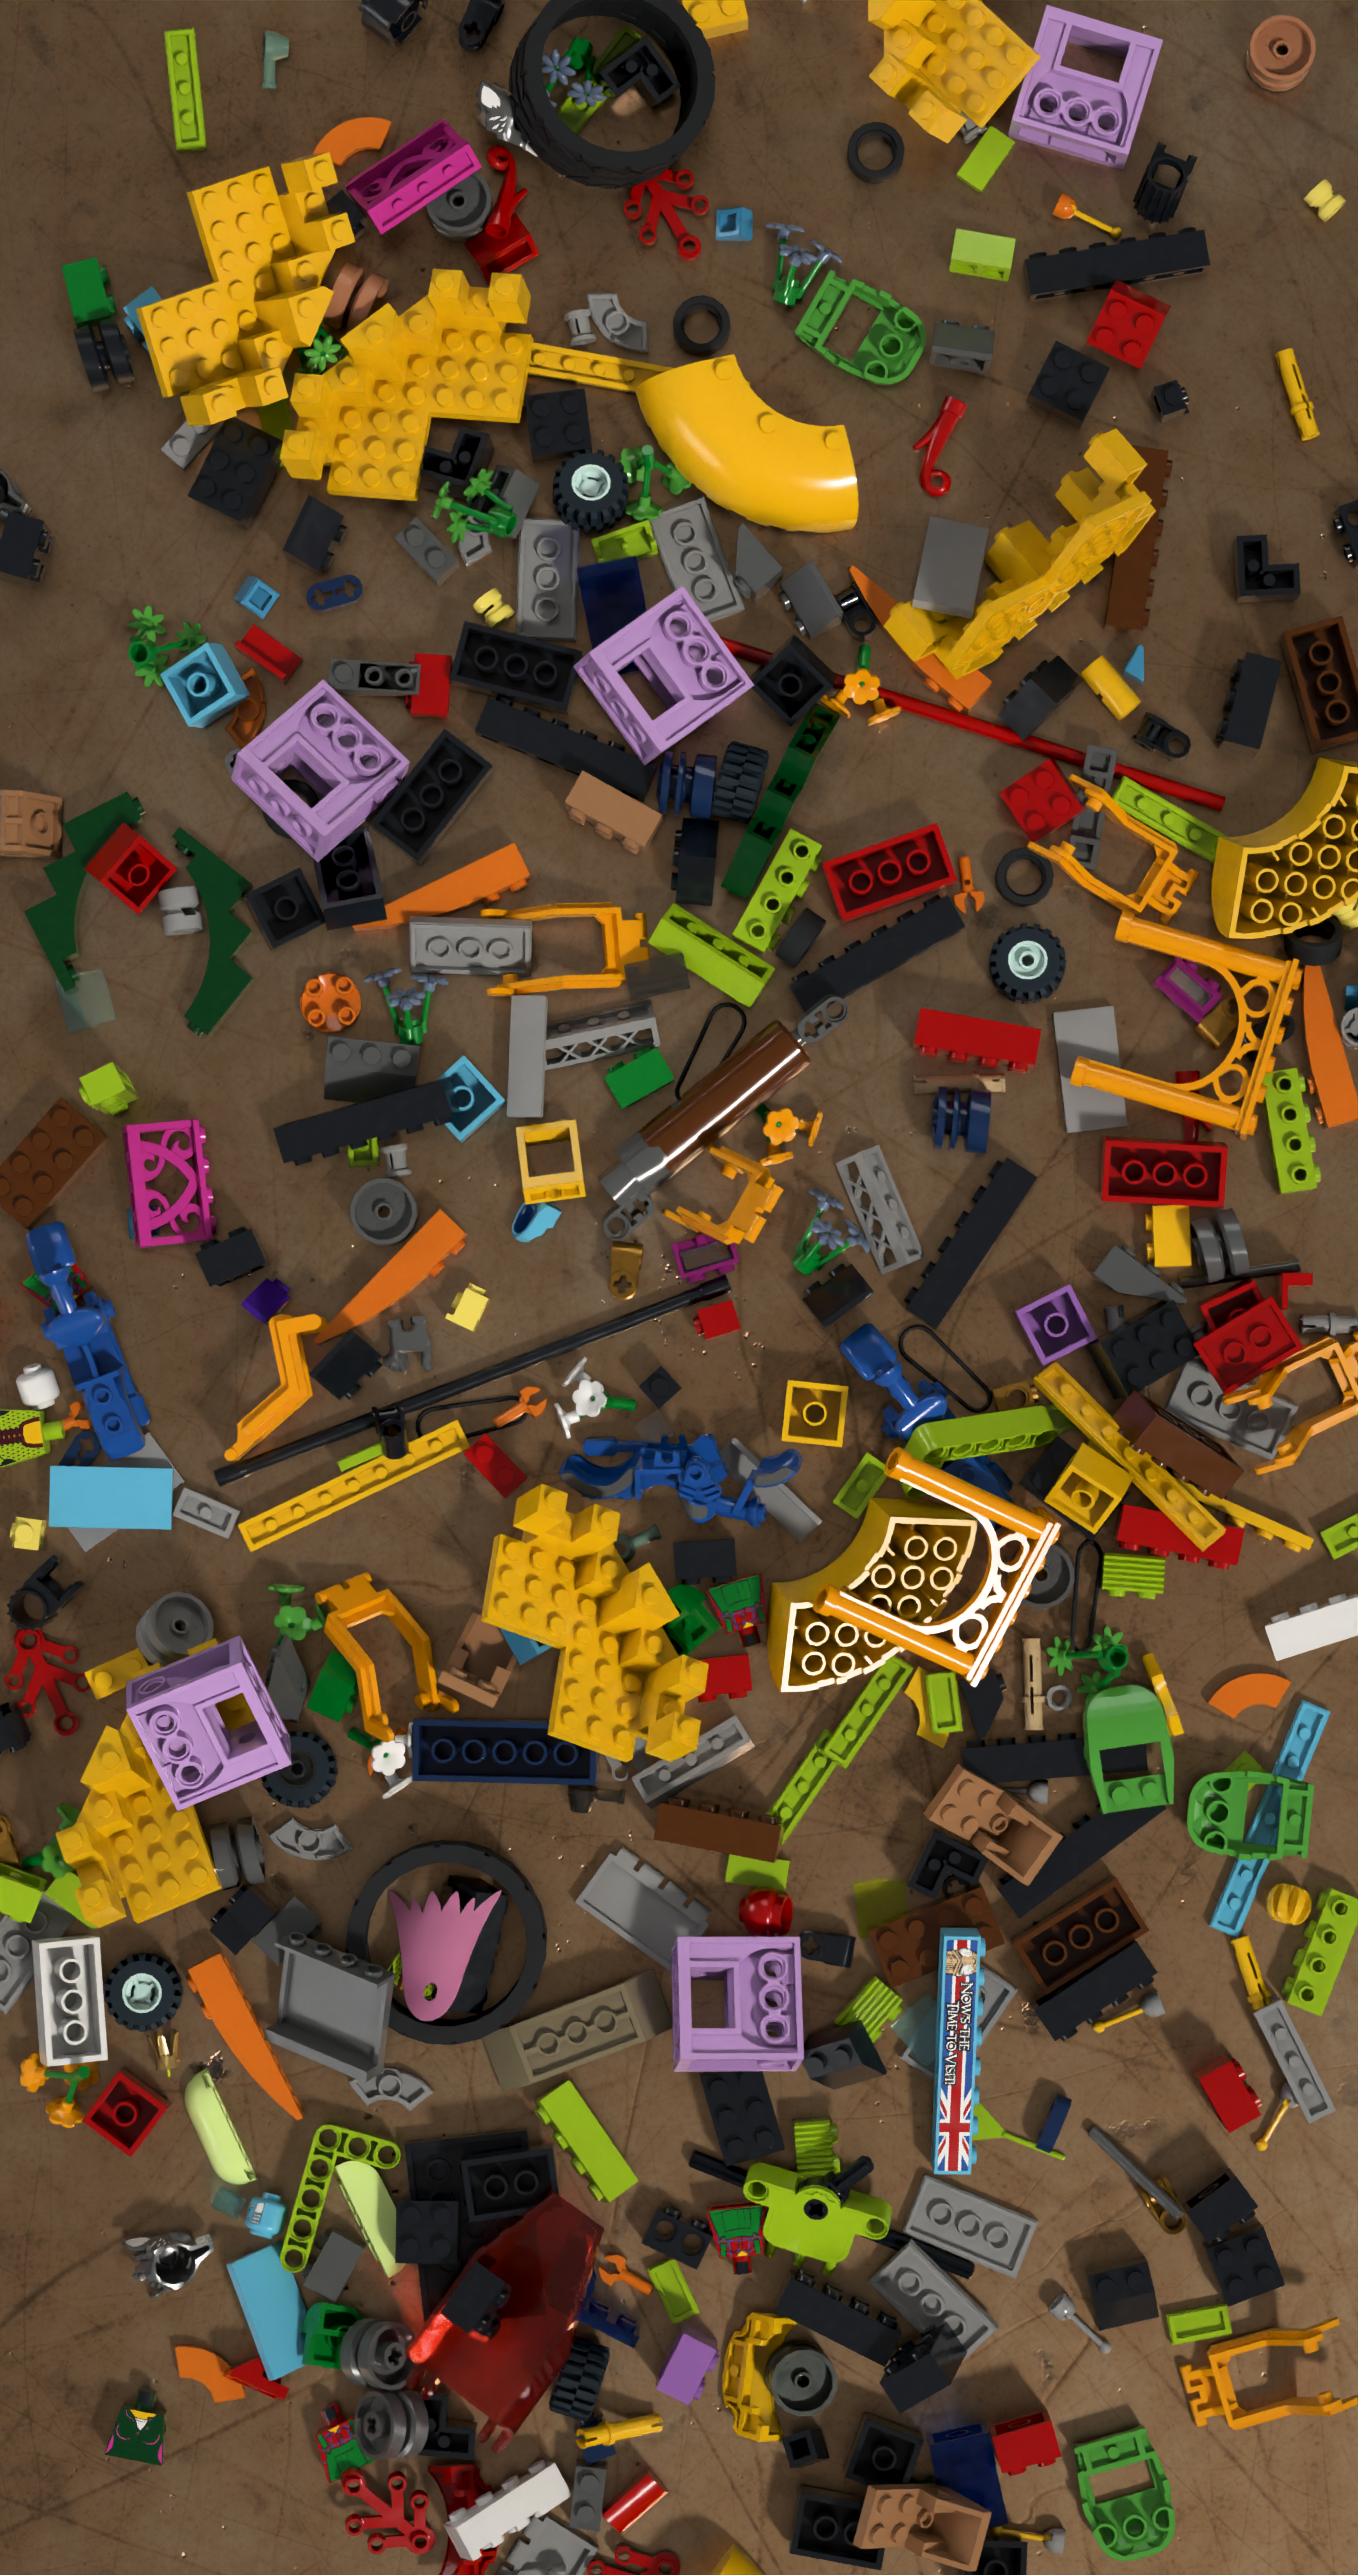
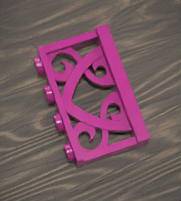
M441 119L345 184V188L355 205L382 235L482 166L469 143L462 139L445 119Z
M197 1118L124 1126L122 1128L136 1249L212 1240V1234L216 1233V1221L214 1215L210 1216L209 1204L213 1202L211 1186H206L205 1174L209 1173V1161L207 1155H203L202 1143L206 1142L204 1125H199V1119ZM164 1131L160 1145L140 1140V1133ZM176 1131L186 1134L189 1138L188 1149L181 1150L179 1148L180 1140L172 1145L171 1150L167 1149L166 1145L169 1136ZM155 1156H157L156 1168L153 1171H148L144 1167L145 1160L149 1159L154 1163ZM191 1156L193 1168L185 1161ZM165 1161L173 1165L188 1181L181 1196L171 1207L162 1194L155 1190L146 1189L145 1182L158 1176ZM195 1192L197 1198V1205L189 1203L192 1197L194 1196ZM152 1199H157L165 1212L161 1214L159 1206L156 1211L150 1210L149 1202ZM191 1212L195 1213L199 1221L195 1231L188 1233L181 1230L174 1219L178 1214L181 1221L190 1224L187 1220V1215ZM169 1222L172 1231L176 1235L152 1238L151 1230Z

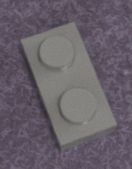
M186 420L161 448V451L185 471L219 433L223 423L188 426Z
M184 1487L172 1515L229 1539L241 1511Z

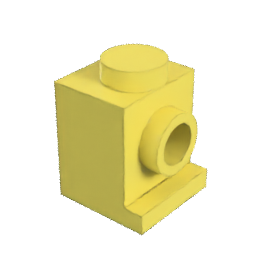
M469 1283L464 1293L458 1291L451 1308L455 1309L453 1315L447 1313L445 1319L474 1332L489 1301V1298L484 1296L486 1290Z
M16 1516L15 1523H12L10 1531L12 1547L36 1551L43 1550L47 1520Z

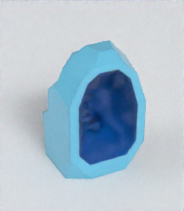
M524 1201L512 1224L513 1237L520 1242H530L533 1238L542 1236L548 1228L555 1226L562 1210L551 1201L525 1205Z

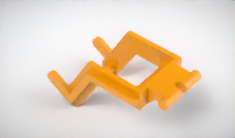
M1071 774L1068 780L1084 789V794L1089 798L1085 805L1095 812L1101 810L1111 822L1154 847L1156 860L1134 894L1124 896L1094 878L1072 856L1076 848L1065 841H1062L1059 847L1051 845L1049 850L1030 841L1027 848L1058 864L1079 886L1117 909L1139 916L1147 905L1161 915L1158 920L1168 926L1182 904L1181 901L1173 897V894L1176 891L1186 897L1200 874L1192 868H1189L1186 873L1172 862L1178 853L1176 843L1128 815L1104 789Z
M612 902L555 903L515 910H480L481 917L491 919L538 921L558 917H595L602 924L605 968L600 974L561 975L518 981V974L502 975L503 984H497L496 988L487 989V996L511 997V995H527L563 989L616 988L624 980H627V968H638L639 975L651 974L649 947H640V941L648 940L646 913L634 914V920H622L621 907H616Z
M711 1144L706 1149L724 1165L720 1171L722 1175L731 1180L734 1179L736 1173L743 1175L746 1172L749 1183L728 1220L716 1225L710 1222L712 1217L703 1211L698 1210L697 1214H694L678 1206L676 1212L682 1217L665 1208L661 1214L699 1235L704 1233L726 1245L733 1242L740 1244L742 1238L754 1244L766 1222V1219L761 1217L763 1212H772L784 1189L773 1184L775 1179L771 1177L770 1169L724 1146L720 1149Z
M281 1314L269 1320L281 1385L236 1424L238 1441L225 1451L224 1456L228 1461H239L313 1396L302 1336L321 1332L327 1326L325 1318L316 1314L300 1317Z
M1358 1331L1353 1333L1355 1340L1342 1346L1339 1345V1342L1334 1337L1327 1335L1309 1343L1302 1350L1264 1372L1255 1386L1235 1391L1222 1397L1224 1405L1247 1399L1249 1405L1257 1404L1259 1410L1269 1408L1273 1405L1271 1398L1285 1375L1319 1357L1328 1360L1342 1391L1343 1398L1339 1405L1293 1426L1286 1439L1276 1445L1278 1452L1275 1457L1253 1467L1256 1475L1294 1465L1311 1436L1358 1414Z
M364 1572L343 1581V1587L340 1584H336L315 1593V1600L318 1604L326 1603L330 1608L331 1613L327 1615L324 1632L356 1671L365 1731L388 1743L394 1740V1733L387 1726L389 1721L386 1713L381 1711L374 1663L347 1628L380 1614L387 1615L412 1646L419 1694L414 1697L416 1706L421 1710L425 1709L429 1712H435L440 1707L453 1714L459 1711V1704L454 1697L438 1690L431 1640L388 1588L377 1593L370 1584L372 1582L370 1574Z
M1338 2317L1326 2319L1307 2328H1270L1211 2345L1206 2352L1209 2365L1192 2369L1191 2364L1179 2366L1186 2393L1199 2392V2397L1188 2400L1196 2427L1208 2424L1206 2418L1215 2415H1224L1228 2427L1239 2430L1291 2414L1331 2416L1357 2405L1358 2395L1341 2400V2398H1333L1331 2391H1323L1318 2393L1317 2397H1293L1247 2411L1238 2406L1227 2368V2363L1231 2356L1264 2346H1302L1304 2353L1315 2352L1319 2350L1317 2342L1324 2339L1322 2332L1340 2324Z

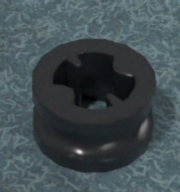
M954 1874L948 1876L943 1883L945 1897L954 1894L953 1892L948 1893V1885L952 1887V1881L957 1880L960 1885L964 1884L965 1889L970 1888L969 1882Z

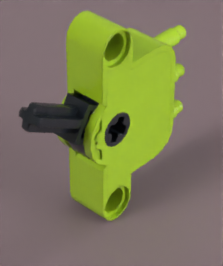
M861 2156L837 2175L832 2170L829 2172L813 2171L802 2175L761 2162L751 2165L747 2172L743 2193L748 2200L769 2207L763 2226V2234L767 2240L764 2251L765 2257L772 2258L777 2247L795 2252L793 2264L796 2267H801L808 2256L824 2261L823 2274L831 2276L837 2262L843 2261L848 2256L855 2234L876 2240L884 2238L889 2232L893 2213L891 2205L883 2199L850 2190L853 2185L874 2170L872 2159L868 2156Z

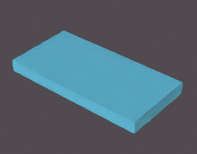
M50 1466L49 1527L172 1529L173 1468Z
M281 2241L274 2242L226 2265L269 2381L276 2380L305 2366L302 2364L306 2334L301 2333V2328L307 2311L293 2273L286 2271L281 2266L280 2254L283 2247Z

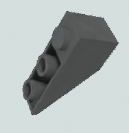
M330 658L328 684L340 695H419L421 664Z
M1124 1244L1120 1248L1113 1245L1091 1274V1276L1116 1294L1157 1301L1174 1300L1176 1304L1181 1305L1186 1304L1188 1301L1183 1297L1185 1291L1172 1281L1166 1284L1158 1278L1161 1273L1149 1263L1143 1266L1134 1259L1137 1254Z
M284 1634L280 1645L274 1644L269 1658V1662L272 1663L268 1666L264 1685L281 1719L298 1723L306 1702L310 1681L289 1635Z

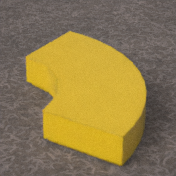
M1153 1652L1144 1655L1142 1661L1153 1691L1162 1703L1170 1733L1174 1737L1183 1734L1184 1731L1178 1712Z
M918 1666L904 1691L914 1701L919 1712V1726L916 1734L944 1749L949 1733L932 1734L925 1673L928 1672Z

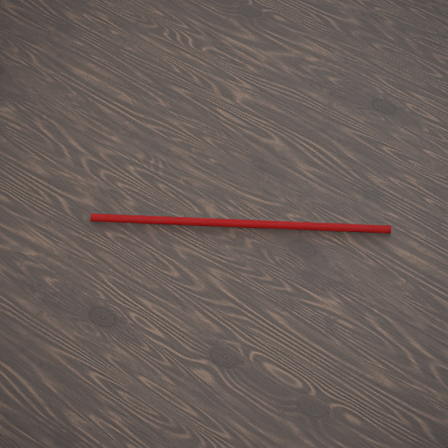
M719 636L734 657L762 665L773 654L772 652ZM835 673L837 678L832 688L843 689L846 685L844 682L845 676ZM878 687L880 699L883 698L888 706L894 708L900 706L902 710L1079 767L1084 766L1086 752L1032 735L1023 741L1010 728ZM1117 762L1115 764L1114 778L1121 780L1125 776L1145 788L1222 811L1226 799L1224 796Z

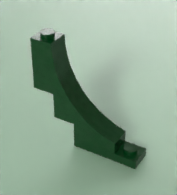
M815 703L809 709L788 745L754 818L744 833L721 887L729 890L734 895L748 900L810 774L840 719V714L818 703Z
M128 792L62 824L75 852L43 868L57 895L24 911L63 990L69 996L79 991L76 982L80 981V977L73 964L67 966L66 963L81 956L78 939L79 915L83 896L91 878V875L84 868L122 823H125L133 830L144 824L141 815L146 812L139 798L135 797L132 799Z
M179 827L172 835L177 841L174 847L188 858L191 854L195 855L186 866V869L201 894L207 913L210 936L206 973L200 990L184 1017L189 1021L186 1027L196 1035L201 1037L205 1033L211 1037L255 982L249 974L232 962L254 935L251 929L232 915L244 899L243 896L249 893L253 885Z

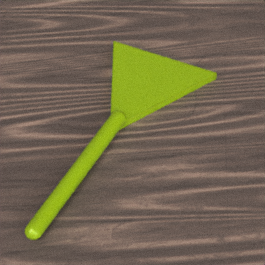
M980 2102L979 2105H974L973 2116L978 2118V2133L972 2136V2141L1006 2138L1057 2159H1065L1064 2154L1054 2150L1051 2153H1047L1035 2148L1036 2143L1006 2132Z

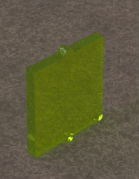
M877 1879L874 1883L854 1885L860 1938L870 1937L867 1929L868 1926L907 1912L904 1879L883 1882L881 1879Z

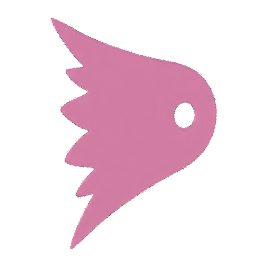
M390 1889L388 1890L399 1935L404 1996L410 2012L416 2018L423 2021H433L441 2017L452 2005L479 1934L502 1892L501 1890L485 1900L475 1911V1898H472L461 1913L458 1891L452 1894L442 1911L436 1894L431 1891L422 1913L420 1905L414 1897L412 1898L411 1909L409 1910L397 1894ZM429 1983H434L437 1986L436 1997L431 2001H427L424 1997L425 1987Z

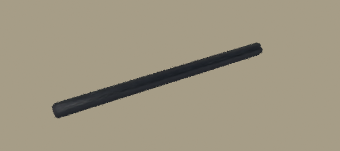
M693 2151L688 2162L691 2168L738 2187H744L748 2172L733 2165L726 2167L725 2162L699 2151ZM891 2229L882 2239L876 2240L864 2237L896 2251H899L912 2239L941 2269L965 2279H970L975 2269L973 2262Z

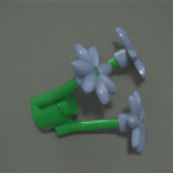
M574 37L561 57L556 49L552 50L551 57L543 53L542 61L545 65H542V73H550L549 81L545 86L548 98L550 97L549 92L558 79L563 85H567V76L576 74L573 69H580L586 66L585 82L582 85L572 82L571 87L573 90L568 91L567 95L576 98L575 103L577 105L583 104L586 100L591 107L596 105V100H606V96L600 93L604 87L601 85L593 87V83H591V74L596 57L591 55L593 45L587 39ZM549 100L553 107L557 105L554 101Z
M773 222L765 225L768 228L778 229L777 238H780L775 278L771 287L774 289L772 298L781 303L794 306L797 298L803 300L806 289L823 263L826 264L830 257L839 263H842V259L831 250H826L825 246L816 240H810L809 242L820 249L817 256L810 254V249L804 248L800 250L796 244L786 245V240H789L790 231L804 232V229L800 226L783 225L782 223ZM784 256L790 257L789 263L791 265L787 276H782ZM811 261H816L801 286L798 287L800 281L794 279L796 268L801 265V262L810 265Z
M389 968L385 971H379L377 974H369L364 978L363 983L377 980L379 987H382L394 1024V1034L399 1035V1044H421L423 1042V1033L428 1032L427 1020L431 993L435 991L437 983L449 985L448 980L444 977H436L435 975L428 977L423 973L412 974L410 976L411 979L424 982L423 990H425V993L416 992V988L412 987L406 993L403 989L397 988L396 994H391L389 976L401 972V969ZM424 998L421 1020L419 1022L418 1017L411 1016L410 1009H412V1005H421V1000L419 999ZM398 1005L404 1011V1017L400 1021L395 1008Z
M819 1189L809 1190L808 1192L819 1200L816 1205L818 1209L800 1243L794 1248L796 1254L791 1259L792 1264L803 1274L810 1275L814 1269L820 1271L827 1262L849 1246L854 1247L857 1244H861L865 1252L868 1253L870 1244L864 1239V1234L859 1232L855 1223L845 1220L849 1227L847 1229L851 1234L846 1237L844 1242L839 1237L842 1234L840 1230H831L832 1224L829 1220H826L824 1223L820 1221L823 1212L827 1211L829 1206H836L844 1210V1205L841 1201L831 1198L829 1193L824 1194ZM813 1232L818 1234L814 1245L808 1243ZM828 1243L833 1250L823 1258H820L823 1254L819 1248Z

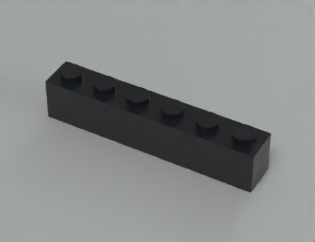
M1188 227L1178 230V234L1166 236L1165 232H1158L1149 235L1148 239L1137 241L1136 237H1128L1119 240V244L1107 246L1106 242H1098L1089 245V249L1077 251L1076 247H1069L1059 250V254L1047 256L1046 252L1031 254L1029 259H1025L1023 265L1029 302L1110 289L1116 280L1127 285H1134L1208 272L1210 260L1204 230L1196 231L1195 227Z
M496 696L495 700L488 697L475 728L477 736L577 776L583 770L622 793L639 801H645L658 769L657 764L653 763L654 759L644 765L637 754L634 756L625 752L626 747L619 743L609 741L608 745L597 741L598 736L589 731L581 729L579 734L569 730L570 725L555 718H553L552 722L540 718L542 714L534 709L525 707L522 711L512 707L513 702L504 697Z
M939 894L923 902L925 908L917 913H914L912 909L896 918L899 922L888 929L885 924L870 933L872 936L870 940L863 944L860 940H857L845 947L846 953L837 959H835L834 955H831L818 963L820 967L818 970L811 974L805 970L791 979L793 984L789 986V990L802 1013L828 994H837L843 999L964 930L966 926L948 895L940 898ZM838 1001L830 1002L827 1005L826 1009L836 1004Z
M446 1077L285 1123L273 1128L283 1162L294 1161L295 1166L313 1161L312 1155L322 1153L323 1158L341 1153L340 1147L350 1145V1149L354 1150L367 1146L368 1139L377 1137L378 1141L382 1142L395 1138L396 1131L406 1129V1133L411 1134L423 1130V1124L434 1121L435 1126L452 1122L451 1116L459 1113L460 1109L451 1079Z
M1008 1157L1003 1163L997 1160L988 1174L992 1177V1180L986 1188L981 1185L971 1199L976 1204L970 1213L964 1210L954 1226L959 1229L954 1237L946 1236L937 1251L942 1253L936 1264L932 1261L928 1263L920 1275L925 1280L919 1289L913 1286L904 1299V1302L908 1304L905 1311L933 1330L937 1329L1038 1178Z
M1076 1732L1059 1733L1058 1739L1046 1740V1735L1027 1736L1028 1742L1017 1743L1015 1742V1737L998 1738L997 1744L985 1745V1740L966 1741L967 1747H960L961 1765L992 1783L1090 1775L1087 1762L1084 1759V1737L1076 1738ZM1146 1744L1099 1750L1103 1774L1148 1770Z
M1098 1803V1804L1096 1805V1807H1097L1098 1809H1099V1807H1101V1806H1100V1803ZM1165 1805L1107 1814H1102L1098 1810L1090 1817L1085 1813L1072 1823L1074 1829L1066 1835L1060 1832L1063 1838L1029 1886L1021 1883L1006 1872L998 1879L1000 1884L996 1888L1017 1916L1022 1918L1167 1808Z

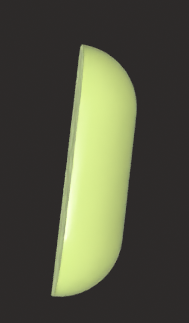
M208 2068L201 2070L190 2079L186 2086L184 2105L213 2170L222 2180L235 2185H244L258 2180Z
M347 2161L335 2166L334 2171L340 2178V2181L337 2182L374 2260L376 2262L380 2261L384 2275L387 2278L394 2276L404 2268L406 2263H395L396 2208L379 2173L372 2166L358 2161Z

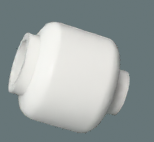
M40 1363L25 1366L23 1368L24 1373L16 1379L23 1405L32 1407V1410H40L55 1404L54 1399L59 1396L60 1390L54 1371L49 1367H41Z

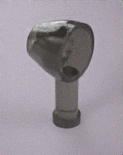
M568 1785L567 1796L570 1810L576 1813H589L595 1801L617 1802L623 1805L625 1789L610 1790L599 1789L593 1785Z

